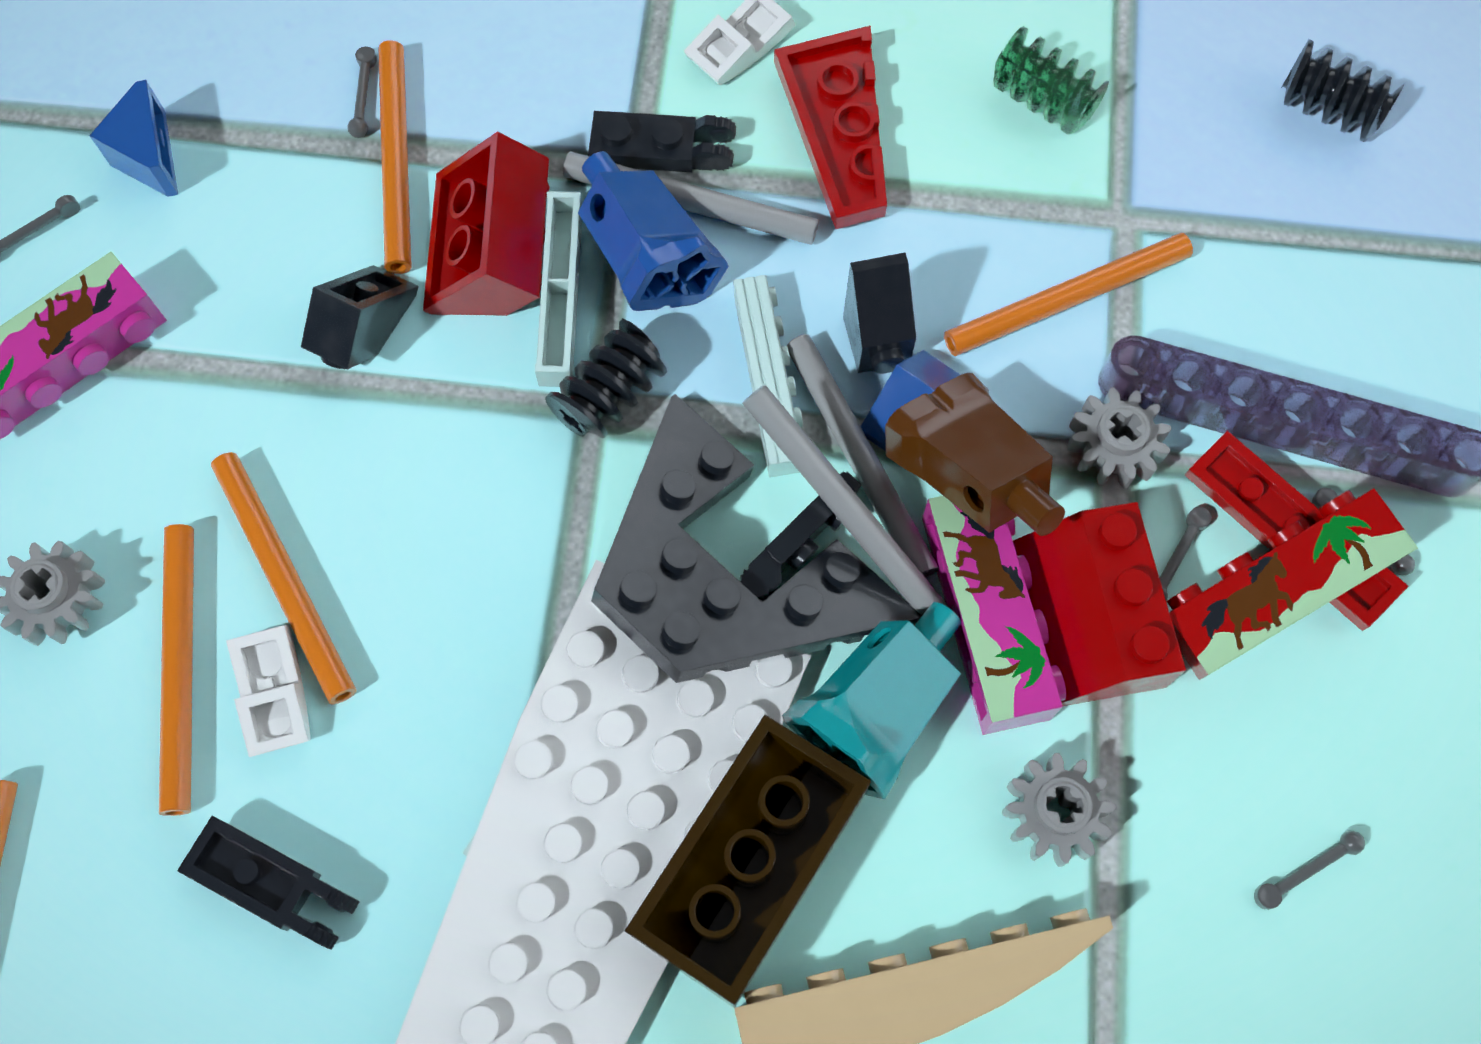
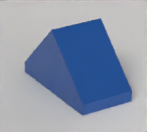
M147 80L136 81L89 136L113 168L167 197L178 195L165 110Z
M925 350L898 363L860 426L867 439L886 451L885 425L894 411L922 394L934 392L939 385L960 374Z

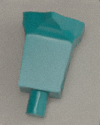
M933 602L915 625L909 620L880 621L820 689L810 696L796 701L782 715L783 720L797 735L872 781L866 792L867 796L886 799L898 779L900 769L909 750L961 675L940 652L961 625V620L947 606L939 602Z

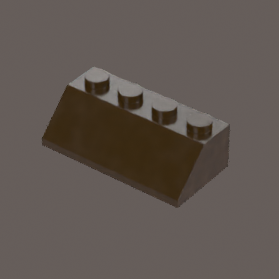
M764 714L624 931L683 974L735 1008L866 795L872 781Z

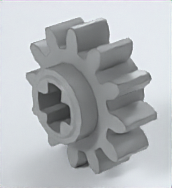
M1112 387L1104 398L1103 404L1100 399L1090 395L1082 407L1083 412H1076L1069 424V428L1075 434L1071 437L1067 450L1076 453L1084 452V456L1077 469L1079 472L1087 471L1092 466L1099 469L1097 475L1098 485H1104L1111 474L1118 476V482L1123 489H1128L1136 474L1141 479L1148 481L1157 470L1156 464L1163 463L1171 450L1166 444L1162 443L1172 430L1171 426L1164 423L1155 424L1153 421L1160 411V405L1154 404L1145 410L1139 407L1138 404L1141 401L1140 391H1134L1126 402L1120 400V394L1115 387Z
M58 540L54 543L49 553L39 544L33 542L29 547V560L24 562L12 555L7 558L8 564L14 569L11 577L0 576V588L6 591L4 596H0V613L5 615L0 626L15 636L21 634L23 639L35 646H39L44 641L46 634L58 643L65 644L68 637L66 628L72 624L78 629L87 631L89 623L82 616L86 609L99 610L103 608L104 604L91 595L90 591L102 587L105 584V579L91 570L95 561L81 550L74 553L72 548L63 541Z
M1054 753L1047 762L1045 772L1042 766L1032 759L1024 766V774L1029 783L1019 778H1013L1006 787L1008 791L1020 800L1019 802L1015 801L1008 804L1002 810V815L1011 819H1020L1021 825L1014 830L1010 839L1012 842H1018L1026 837H1030L1034 841L1030 850V859L1035 861L1043 856L1048 849H1052L1056 865L1063 867L1071 859V848L1074 849L1080 858L1086 860L1095 855V848L1089 837L1097 841H1104L1111 837L1113 832L1106 824L1099 822V818L1105 817L1116 810V804L1110 801L1098 800L1096 794L1103 790L1108 781L1106 778H1096L1090 783L1083 778L1087 771L1086 760L1078 761L1068 771L1064 769V761L1060 753ZM1056 797L1060 807L1069 808L1071 814L1061 822L1059 814L1054 811H1048L1046 806Z

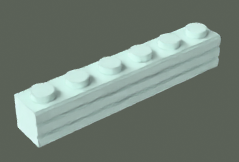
M547 191L543 271L535 375L539 387H559V383L566 376H573L583 221L578 214L582 205L580 192Z
M767 275L733 279L734 301L752 393L765 384L802 428L803 422L800 407L794 408L792 397H796L794 377H787L785 368L790 366L788 347L781 346L779 339L780 336H784L783 322L781 316H775L773 307L778 306L775 286L769 287ZM759 424L769 478L800 473Z

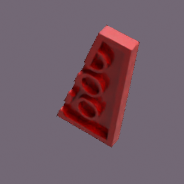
M871 25L774 49L775 67L835 229L885 217L887 197L883 153L879 137L880 121L878 105L876 104V77L874 61L872 60Z

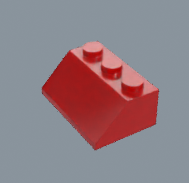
M497 131L436 173L423 302L424 312L431 315L507 316L540 298L542 256L545 242L547 191L550 189L548 183L549 158Z
M1138 502L1080 511L1064 518L1060 525L1048 535L1040 536L1034 531L1013 540L1017 556L1024 555L1029 564L1032 586L1031 589L1027 590L1033 610L1040 609L1047 623L1049 640L1044 646L1050 666L1057 665L1064 679L1066 698L1061 701L1062 706L1167 688L1186 671Z

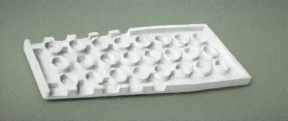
M595 560L517 723L395 1044H626L668 962L631 937L624 930L764 714L781 725L783 724L782 715L790 708L811 655L803 654L785 658L781 654L754 660L746 668L728 672L712 670L707 672L702 678L676 683L591 602L595 586L605 564Z

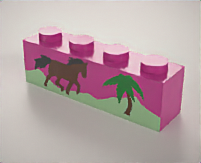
M112 251L0 326V439L9 435L16 425L39 409L55 403L62 393L88 375L101 371L111 359L134 343L147 339L157 327L167 321Z
M944 496L929 498L922 516V522L931 554L939 567L937 575L944 600L961 620V625L954 635L982 735L1051 720L1063 707L1061 701L1066 698V688L1059 667L1057 665L1050 666L1044 646L1049 640L1047 623L1040 609L1033 610L1027 590L1031 589L1032 586L1029 564L1024 555L1017 556L1011 537L1015 535V520L1012 519L989 533Z

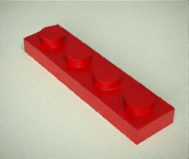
M1228 430L1185 474L1192 483L1270 551L1273 548L1267 540L1297 521L1301 523L1304 529H1307L1324 518L1313 503ZM1386 567L1329 603L1361 631H1364L1409 586Z

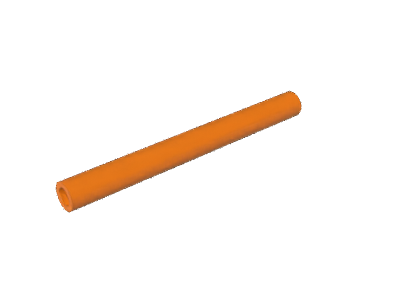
M387 40L380 43L378 47L384 268L393 274H403L409 272L412 268L405 61L403 45L397 41Z
M1182 232L947 330L944 332L946 346L953 356L970 351L1190 258L1193 254L1192 243L1189 237Z
M234 452L219 455L211 462L213 472L329 704L334 705L346 701L357 692V689L239 456Z
M172 524L164 527L158 814L163 816H178L191 813L194 528L185 524Z

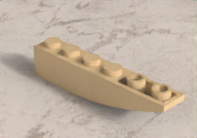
M1087 908L1050 917L1053 929L1032 935L1029 934L1027 924L1023 923L989 932L993 944L971 950L968 949L966 938L929 947L932 959L907 965L905 953L868 962L869 975L846 980L844 970L841 968L806 977L809 989L788 995L783 994L781 984L744 992L747 1005L734 1008L742 1044H919L948 1033L1006 1004L1060 970L1113 929L1110 915L1090 920Z

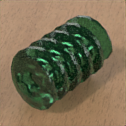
M1023 25L1008 40L996 60L993 78L994 87L1001 92L1010 89V98L1018 103L1027 99V109L1033 113L1044 110V120L1050 124L1061 120V131L1067 135L1075 133L1085 125L1098 108L1106 93L1109 81H1105L1097 89H1094L1092 85L1096 71L1092 68L1079 79L1075 77L1079 60L1076 58H1072L1062 68L1059 67L1058 64L1062 54V50L1059 47L1054 48L1046 57L1042 56L1046 40L1041 36L1036 38L1029 46H1026L1025 42L1029 29Z

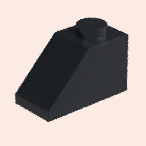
M906 252L850 263L843 319L858 373L874 371L878 374L893 372L898 363L908 359L913 354L916 330L909 263Z
M375 265L314 286L301 348L320 356L321 361L326 365L338 369L348 370L376 357L415 299L419 286Z

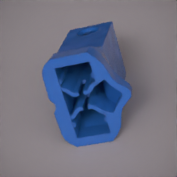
M604 151L594 153L587 158L582 166V172L592 186L578 214L617 275L630 308L633 311L657 310L664 306L675 308L698 304L709 297L729 265L653 170L620 171L610 155Z

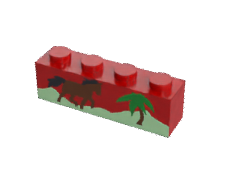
M1375 488L1358 498H1355L1350 490L1342 493L1318 509L1324 517L1319 522L1307 529H1304L1299 521L1291 524L1267 540L1273 549L1263 556L1253 560L1250 554L1246 552L1218 569L1217 572L1223 580L1207 590L1202 591L1198 583H1195L1166 601L1172 609L1169 613L1181 654L1199 680L1418 549Z

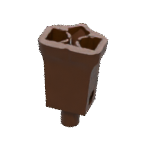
M973 373L961 374L939 385L934 392L922 394L899 407L889 417L885 425L886 456L905 470L926 481L989 533L1017 516L1040 536L1050 534L1062 522L1065 516V509L1049 495L1053 456L992 400L989 395V389Z

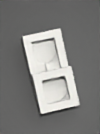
M745 0L727 20H724L718 14L686 47L684 53L718 85H722L756 63L796 25L792 16L774 0Z
M282 625L226 640L240 698L234 699L248 756L253 757L310 741V727L304 687L290 625Z

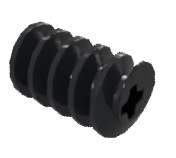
M1308 39L1282 87L1286 88L1284 105L1290 106L1299 97L1304 96L1303 114L1309 115L1321 104L1324 106L1322 123L1328 124L1340 113L1343 115L1340 131L1346 133L1359 122L1362 124L1359 140L1362 142L1367 141L1376 133L1385 120L1404 84L1395 92L1389 94L1392 77L1385 74L1373 85H1370L1372 68L1367 65L1354 76H1351L1353 59L1348 56L1333 68L1331 67L1333 50L1326 48L1314 59L1312 58L1314 41Z
M623 318L619 321V330H611L604 337V345H596L589 352L590 361L581 360L575 366L576 377L566 376L559 383L561 393L550 392L545 397L548 407L558 420L579 436L584 437L588 432H591L602 439L605 438L608 432L600 419L605 416L616 423L623 419L621 412L616 406L617 401L619 400L629 407H635L638 401L630 388L634 385L645 392H649L653 388L645 372L649 370L659 377H663L667 373L666 366L660 359V353L649 337L632 322Z

